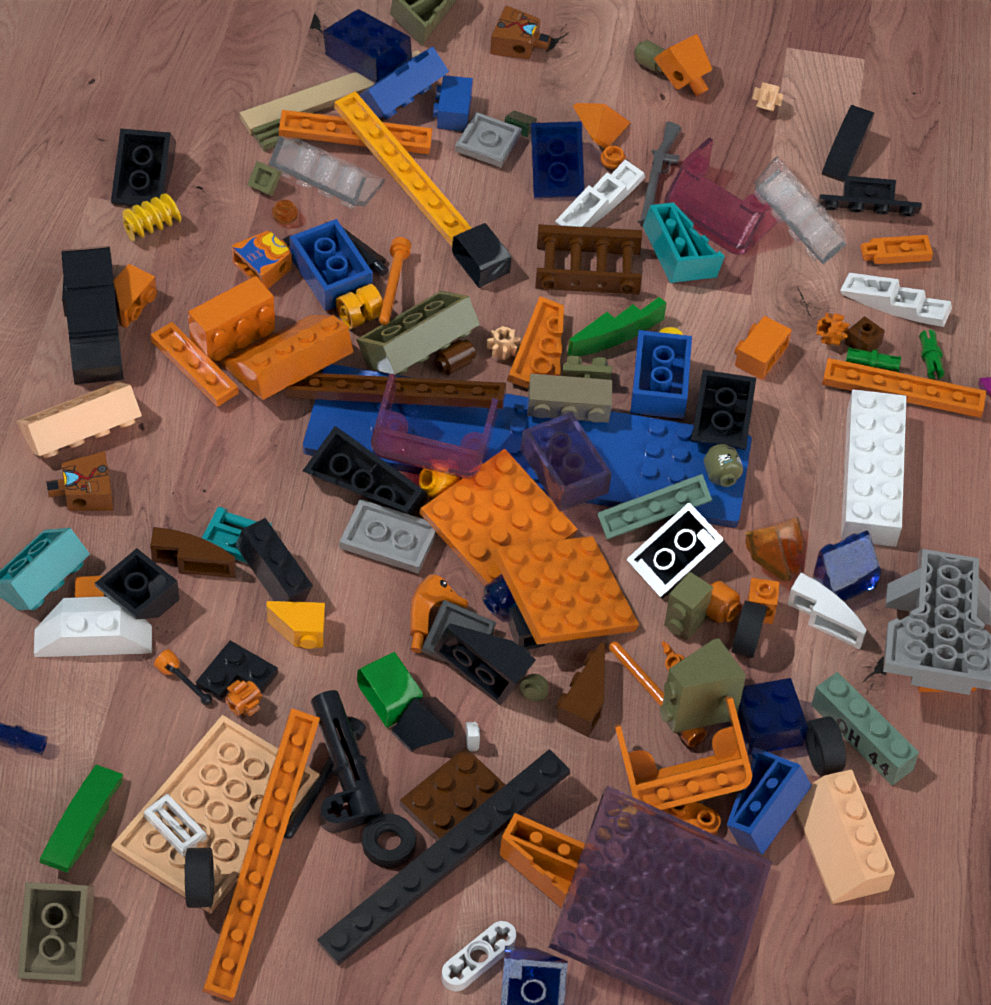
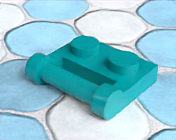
M219 506L202 539L223 548L233 555L235 560L247 563L235 546L241 530L224 523L244 529L258 521L230 513L228 509Z

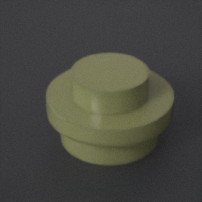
M535 673L523 678L519 687L521 693L527 699L533 701L544 700L549 692L547 680L542 675Z

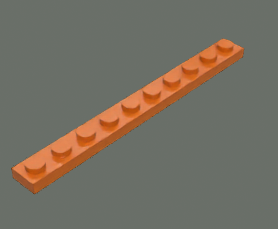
M293 708L289 712L202 989L204 993L231 1002L235 997L318 727L319 717Z

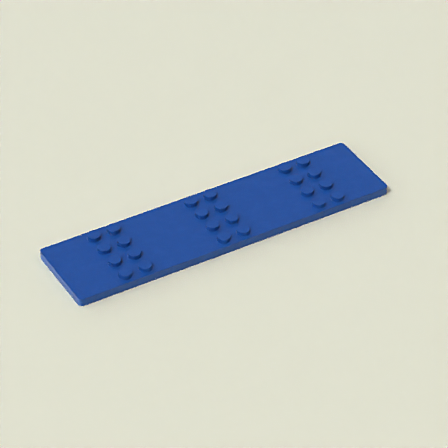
M331 364L323 370V373L412 378ZM507 393L503 409L315 399L303 441V453L313 456L334 426H336L398 471L420 474L427 464L441 462L455 466L459 471L460 480L500 451L506 449L547 496L608 507L623 504L702 474L712 502L698 506L695 509L709 524L735 528L738 526L752 437L748 435L746 451L736 449L743 466V473L736 483L729 487L715 485L708 479L704 467V457L713 446L691 442L694 425L613 411L610 413L609 423L527 416L528 397Z

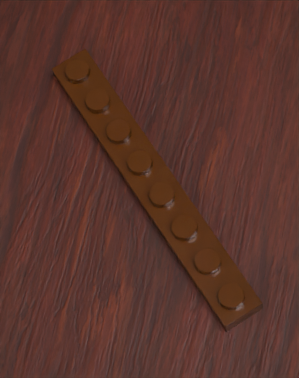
M314 373L293 385L287 386L285 392L286 398L503 409L506 383Z

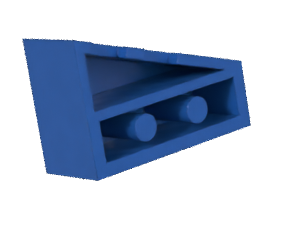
M432 46L403 63L363 91L359 96L378 118L383 117L384 120H387L397 113L395 108L400 105L403 108L415 100L414 95L417 93L422 95L432 88L431 84L447 74L449 70Z

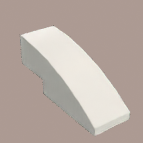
M800 573L791 588L787 605L810 615L809 626L860 649L864 641L866 628L856 614L828 588Z

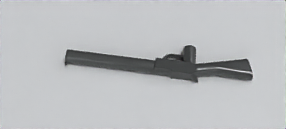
M670 121L665 124L663 142L656 151L652 150L654 155L641 220H638L641 226L644 224L650 205L655 203L661 174L669 171L670 164L678 165L680 155L668 154V151L682 128ZM663 163L669 164L668 169L662 170Z

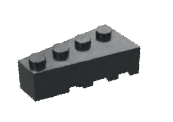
M334 426L303 469V472L310 476L412 516L416 514L428 497V492L336 426Z

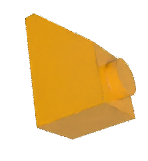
M267 601V622L294 647L305 649L324 648L325 603Z

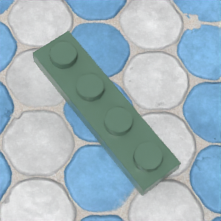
M701 474L598 512L597 516L606 539L610 540L674 516L688 503L696 508L712 502V498Z

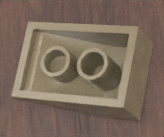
M25 882L18 978L82 981L93 917L95 886Z

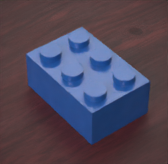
M337 219L289 237L292 261L325 311L336 307L337 297L349 292L355 294L356 289L373 284V272Z
M639 330L630 413L684 419L688 396L692 336Z

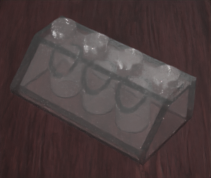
M279 136L268 165L282 171L281 176L289 178L291 175L298 179V184L307 188L314 186L319 189V194L331 199L335 196L341 199L340 204L354 209L355 206L365 207L386 180L298 138Z
M778 156L775 157L754 182L756 190L754 194L762 204L768 203L773 209L771 213L779 223L785 222L789 226L788 232L795 241L799 242L801 240L807 246L805 251L814 261L818 259L822 264H825L847 245L845 231Z

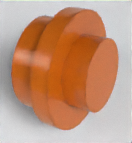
M608 146L601 153L600 158L602 165L609 169H617L626 160L623 150L618 146Z

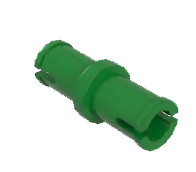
M929 329L930 338H928L926 330L919 334L922 345L921 358L926 363L928 378L935 380L934 371H936L939 380L945 375L941 361L943 353L941 348L938 347L936 332Z
M849 347L846 362L899 373L902 356L882 354L874 349L871 352Z

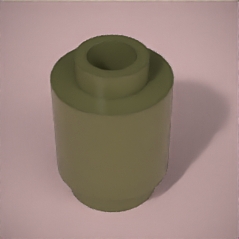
M645 40L643 43L640 42L634 50L635 61L654 72L664 73L654 60V57L666 49L649 40Z

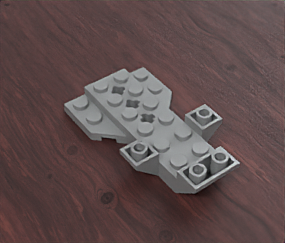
M927 549L919 550L917 570L887 585L885 607L910 611V614L901 620L896 618L888 622L883 672L911 676V685L954 693L970 695L972 687L991 690V634L984 629L985 624L991 625V591L979 579V558Z

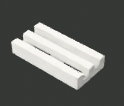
M168 793L143 811L144 817L182 857L185 856L187 848H196L199 841L204 842L207 839V834ZM166 804L194 833V836L191 837L162 806ZM154 812H157L164 819V821L185 841V843H182L179 840V838L154 814Z

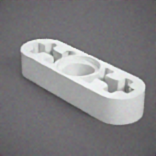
M498 921L492 924L447 961L442 968V983L445 988L454 992L465 989L510 952L516 942L514 926L506 921ZM497 933L501 936L507 934V941L500 939L495 943ZM475 950H483L487 953L488 958L486 961L478 963L471 959L470 954ZM465 961L467 967L462 971L461 979L457 977L451 979L450 972H460L464 968Z

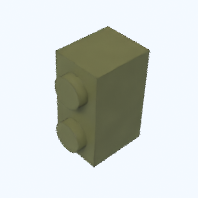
M689 572L669 594L664 626L672 634L681 636L688 641L707 619L706 610L711 601L713 586Z

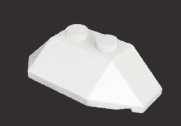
M109 597L63 598L35 629L34 657L152 653V625L146 619L136 620Z

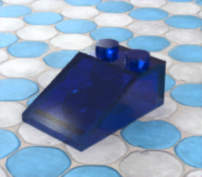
M582 121L531 123L533 197H578L584 191Z

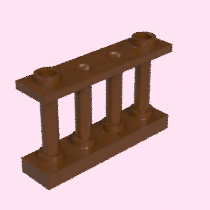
M538 224L537 249L545 250L544 268H537L535 289L640 295L642 274L633 273V255H640L642 230ZM555 250L571 251L570 270L555 269ZM581 252L597 253L596 271L581 270ZM607 253L623 254V273L607 272Z

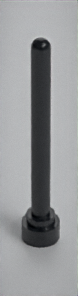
M348 716L355 739L359 741L367 728L360 720ZM330 756L321 768L320 776L306 793L288 821L284 838H293L333 774L331 769L334 765Z

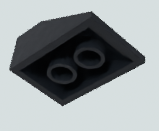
M120 128L111 204L141 206L143 201L150 202L153 197L160 199L161 194L167 192L176 149V140L171 132Z
M702 370L691 442L712 446L725 444L735 449L746 451L756 377Z
M688 503L630 555L627 560L661 598H664L672 592L689 572L697 577H701L713 570L733 550L701 514Z
M451 623L446 627L433 649L434 652L500 706L520 684L536 661L528 649L519 646L512 640Z

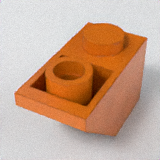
M128 264L113 280L121 325L125 328L133 320L135 321L139 318L148 303H152L157 295L155 276L131 264Z

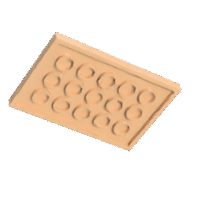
M222 715L111 845L112 851L185 897V856L182 857L144 817L143 812L168 793L207 834V839L204 842L199 841L196 848H212L214 861L212 907L202 908L211 914L236 884L278 748ZM305 766L291 815L320 776L319 773ZM166 804L162 806L191 837L194 836V833ZM154 812V814L179 838V840L182 843H185V841L164 821V819L157 812Z

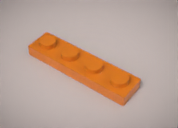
M173 322L151 334V342L216 407L239 394L238 386Z

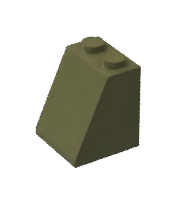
M719 638L713 639L669 669L667 682L664 684L665 693L663 704L660 706V715L673 733L729 722L730 717L724 698L727 696L733 698L738 715L746 674Z

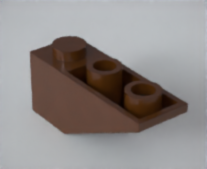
M602 642L595 651L591 650L584 661V669L581 673L578 671L575 673L570 683L571 689L567 694L562 693L556 704V709H558L557 722L586 737H589L603 712L605 644Z

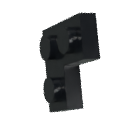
M230 640L196 680V686L219 701L228 693L227 687L237 680L240 682L245 681V683L248 681L253 682L262 694L278 675V667Z

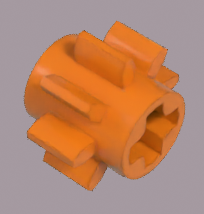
M825 313V317L818 320L816 335L823 336L821 343L839 346L840 341L848 338L847 332L850 324L842 322L844 315Z
M237 680L227 687L230 693L227 694L228 697L225 698V701L235 715L239 716L242 714L245 716L247 714L250 717L261 709L258 704L260 703L259 700L262 699V694L253 682L248 681L245 683V681L240 682Z

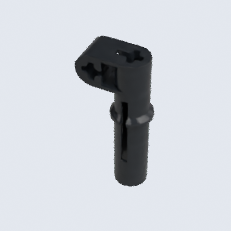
M337 690L325 691L314 696L310 702L315 716L320 718L318 724L334 765L331 769L332 773L338 777L343 791L330 795L322 802L319 819L323 829L331 833H339L367 824L378 815H383V811L366 768L368 760L366 756L361 755L340 695ZM344 803H348L352 814L351 817L348 816L346 809L343 810ZM335 810V813L340 814V817L336 818L335 814H330V812Z

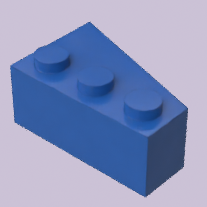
M753 747L751 753L753 759L750 765L752 780L748 787L737 794L727 826L739 846L763 855L812 785L800 764Z

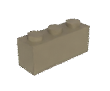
M530 373L527 416L609 423L612 407V380Z

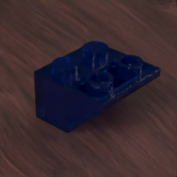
M868 530L859 534H851L843 541L834 545L828 544L818 553L812 579L828 588L843 602L872 590L878 585L881 569Z

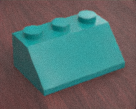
M71 528L43 530L0 570V598L17 610L33 611L45 602L44 597L50 591H56L65 583L63 579L67 575L75 573L83 567V561L90 553Z

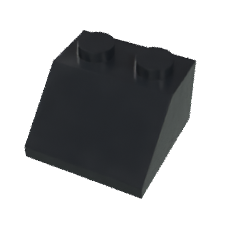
M138 548L95 582V587L136 620L159 618L180 600L178 581Z

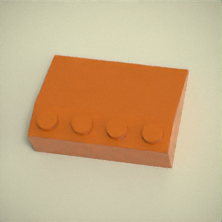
M309 315L220 362L221 366L259 398L264 400L285 389L287 386L293 385L350 355L354 351L349 328L345 323L334 315Z

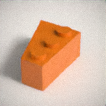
M514 813L502 835L500 856L571 916L596 868L599 849Z

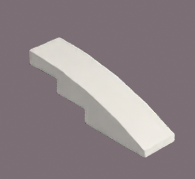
M624 160L611 175L607 172L593 188L589 185L560 215L555 223L562 226H593L645 179L644 172L627 160Z
M849 273L840 290L842 295L868 307L897 317L944 327L952 310L951 301L926 298L925 290L900 287L899 280L893 278Z

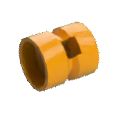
M373 284L356 289L355 294L349 292L336 298V308L339 317L349 329L364 324L365 319L372 321L380 317L383 300Z

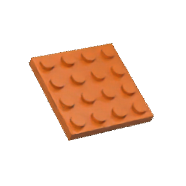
M506 449L500 451L424 505L419 512L485 588L487 587L492 595L507 585L492 555L496 547L569 539L578 530Z
M593 536L495 548L492 555L537 645L634 632L639 626Z

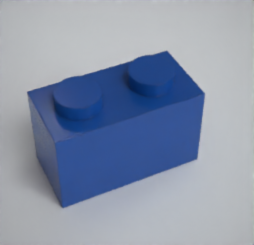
M443 76L442 85H437L436 100H439V103H434L433 118H437V129L464 131L466 129L472 100L473 78Z

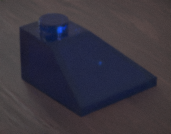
M505 946L500 1005H564L568 961L537 948Z

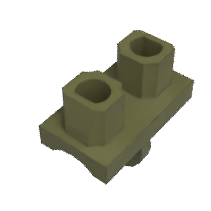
M568 356L566 364H563L562 376L611 380L612 366H608L606 358L596 357L592 360V365H582V358L579 356Z

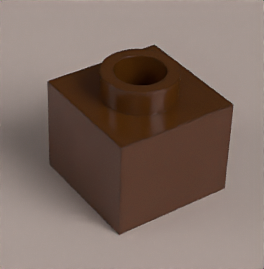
M864 316L848 330V338H846L845 344L853 349L872 352L873 349L875 350L882 344L885 330Z

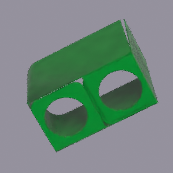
M395 652L357 670V683L360 690L387 728L399 721L414 698H423V692Z

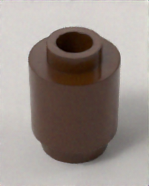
M457 340L451 343L449 347L436 352L435 364L440 372L450 375L471 364L472 360L476 358V351L469 340Z

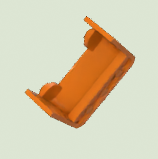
M731 696L724 698L732 726L720 729L714 734L712 739L714 755L657 770L654 758L649 752L645 750L627 752L621 724L615 725L633 800L639 810L652 813L740 791L748 787L752 780V771L734 700Z

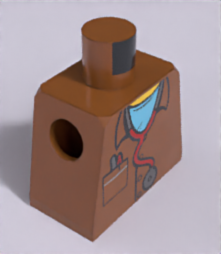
M505 5L491 36L490 54L529 59L535 47L548 50L551 36L540 33L541 21L539 18Z
M105 451L64 462L61 465L63 479L46 481L49 498L66 495L67 508L70 511L114 510Z

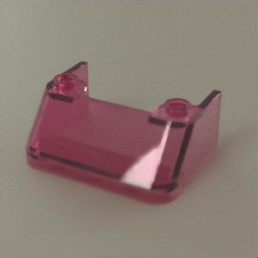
M709 137L684 160L665 195L664 203L674 202L694 223L693 228L697 232L705 235L728 252L736 255L745 254L786 216L791 188L786 186L772 200L758 193L747 196L743 201L704 177L709 169L713 139Z
M389 373L371 439L373 452L380 458L465 479L475 477L479 473L489 449L498 414V400L492 398L483 434L478 432L468 433L463 437L460 446L407 434L408 422L406 418L400 413L390 411L397 383L395 374Z

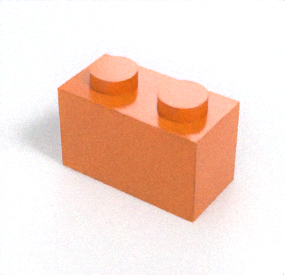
M764 315L758 324L754 323L751 326L745 341L740 340L734 351V354L737 355L735 366L763 380L788 348L792 329Z

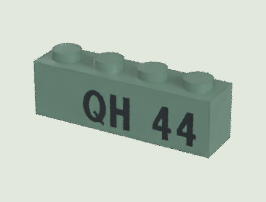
M838 672L816 687L811 706L822 717H833L837 722L842 737L892 786L913 771L919 751Z

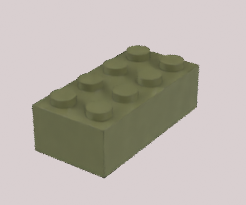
M441 290L390 320L389 324L381 325L356 340L368 368L397 376L405 373L408 367L414 363L427 360L430 357L429 354L434 351L449 347L451 345L450 342L456 338L469 335L472 332L471 330L480 324L469 296Z

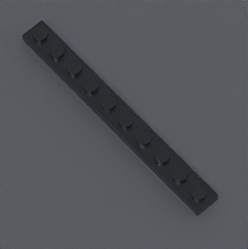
M550 749L547 750L318 938V945L339 966L506 828L514 813L523 814L570 775V769Z

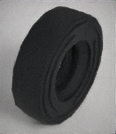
M388 813L378 815L369 821L363 830L362 847L364 854L372 863L379 867L392 868L401 866L411 858L415 852L417 838L414 827L407 819L400 815ZM390 831L398 834L401 843L392 850L381 848L377 839L382 833Z

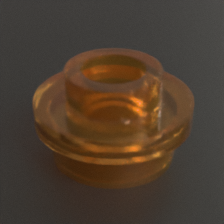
M280 200L272 209V217L278 223L289 224L297 219L298 209L292 201Z

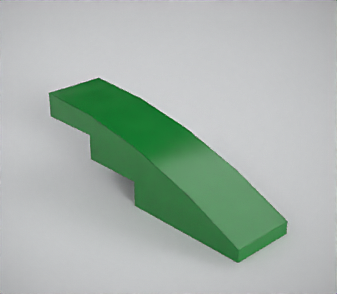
M658 297L642 310L632 304L615 318L608 312L604 313L569 339L567 356L581 357L620 345L638 336L639 330L647 331L664 320L667 302Z
M97 764L94 766L53 831L39 863L66 873L69 872L94 838L95 827L108 811L109 800L123 782L122 773Z

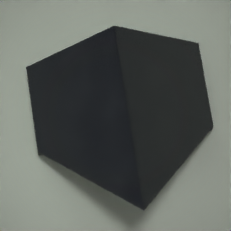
M436 697L414 698L392 729V734L412 753L419 747L454 737L455 715Z

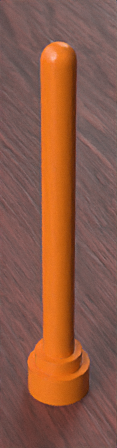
M396 237L391 242L390 254L393 260L379 322L382 325H387L390 322L403 260L408 258L411 252V242L404 237Z
M612 642L609 645L610 651L661 706L663 704L664 692L618 642ZM703 727L680 732L682 734L681 739L690 748L701 743L707 735V731Z

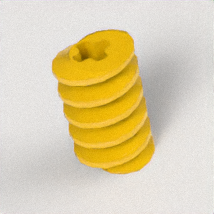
M166 193L161 194L160 199L153 197L150 202L143 201L141 206L134 205L132 211L126 208L122 212L125 231L133 242L135 241L134 233L136 232L140 238H144V229H147L150 234L154 233L153 225H156L161 231L163 230V221L169 227L173 225V217L178 223L181 222V214L177 205Z

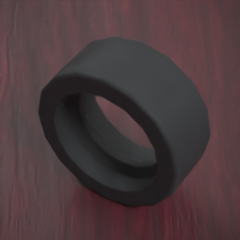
M745 600L731 650L732 653L754 658L767 606Z
M830 716L807 721L804 731L805 743L809 759L816 773L824 776L843 771L846 766V751L837 722Z
M187 848L185 854L186 906L188 908L212 907L214 896L212 848Z

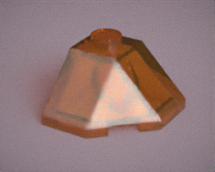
M798 517L764 525L745 532L746 548L750 552L753 561L783 582L790 581L800 575L802 566L797 564L798 556L804 553L805 542Z

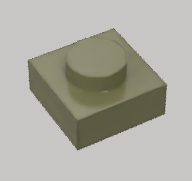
M257 161L247 185L273 195L282 171Z

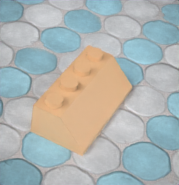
M115 382L16 422L33 454L43 455V458H48L58 454V449L68 445L69 448L82 445L85 443L84 438L94 435L95 438L107 435L110 433L109 429L117 425L120 428L130 426L135 423V418L142 415L131 385Z
M852 769L821 777L811 784L812 787L799 803L795 812L831 903H840L888 891L895 872Z

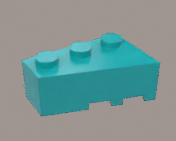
M674 202L650 205L643 224L645 233L669 282L717 278L725 256L721 251L716 252L708 244L709 239L705 235H699L693 228L694 223Z

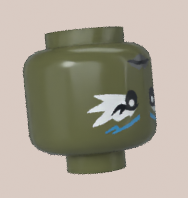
M725 444L715 445L709 449L704 457V467L708 479L715 485L723 487L732 486L743 473L739 454L733 447Z

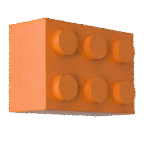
M256 276L188 311L190 340L214 363L224 360L228 355L246 348L254 341L267 337L271 332L275 331L274 296Z

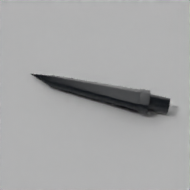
M343 228L371 270L374 269L381 276H385L389 270L384 265L386 258Z

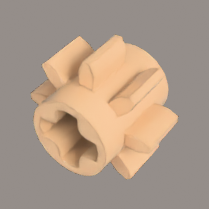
M763 82L761 88L755 87L752 99L757 100L756 107L774 111L775 105L781 106L784 94L779 93L780 87Z
M501 326L495 331L491 330L490 338L487 339V349H492V357L506 360L511 356L517 355V348L520 347V338L515 337L514 329L511 330L508 327Z

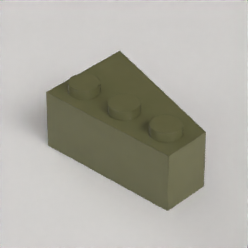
M392 0L390 15L422 46L457 0Z

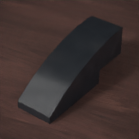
M854 105L850 106L834 140L821 175L844 183V177L849 176L862 150L863 142L872 127L875 112Z

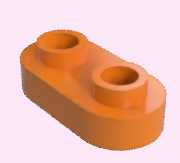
M692 802L680 805L683 808L682 810H676L674 807L662 810L663 819L667 824L697 838L711 839L719 831L721 823L719 814L714 809L701 803ZM707 818L710 822L705 823L701 819Z

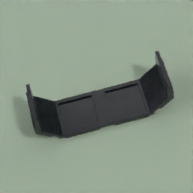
M110 246L62 250L66 313L74 384L124 380Z

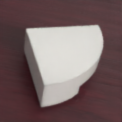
M466 722L467 749L470 752H477L480 742L478 723Z

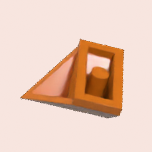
M575 103L573 105L574 110L592 140L604 149L611 146L631 123L606 104Z

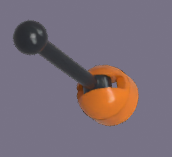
M166 649L156 658L153 666L164 675H177L201 698L200 700L203 705L207 706L212 703L211 695L204 694L179 670V658L173 651Z

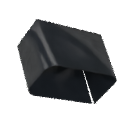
M486 223L453 236L452 253L477 287L481 288L510 273L511 254Z

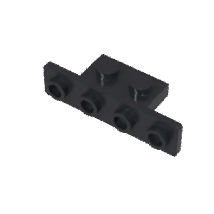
M855 176L844 177L843 196L820 194L817 200V206H823L825 210L848 208V211L855 213L863 212L864 210H874V213L879 215L898 212L900 216L912 217L918 214L922 208V203L895 200L896 180Z

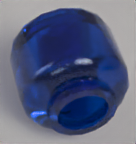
M498 575L485 585L482 601L487 609L494 615H509V608L517 606V603L503 575Z

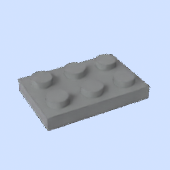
M360 499L339 541V548L419 574L437 532L424 519Z

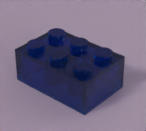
M360 9L353 11L323 30L325 55L375 83L412 58L410 36Z

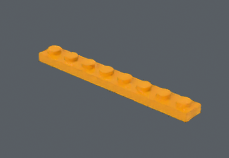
M356 91L335 101L334 108L452 247L453 236L472 227Z

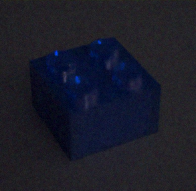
M787 678L743 686L737 716L747 755H751L753 747L770 752L803 746L808 726L792 679Z

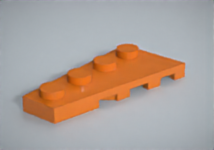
M539 296L507 381L528 389L530 373L560 376L564 305Z

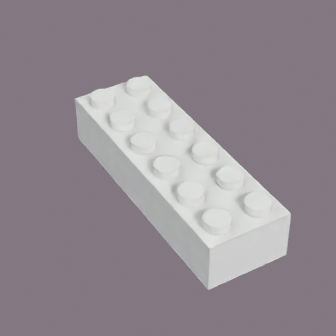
M852 389L847 409L841 524L842 541L897 546L902 529L906 423L905 395Z

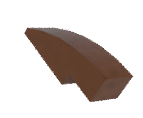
M153 527L150 544L152 561L178 564V571L181 574L236 578L235 557L223 548L189 533Z

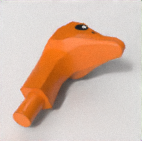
M428 575L417 586L411 600L410 636L413 637L411 651L415 653H421L424 639L428 636V619L433 608L441 607L443 600L464 609L468 607V601L458 596L445 579L438 575Z

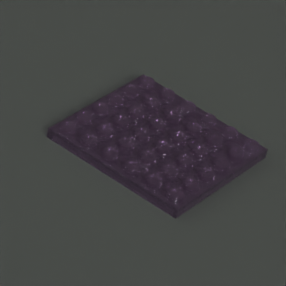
M607 785L603 790L548 948L672 1005H729L772 861Z

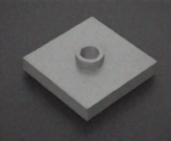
M476 112L455 144V151L501 168L521 136L522 128Z

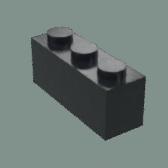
M264 518L242 529L235 546L273 601L305 602L313 585L268 520Z

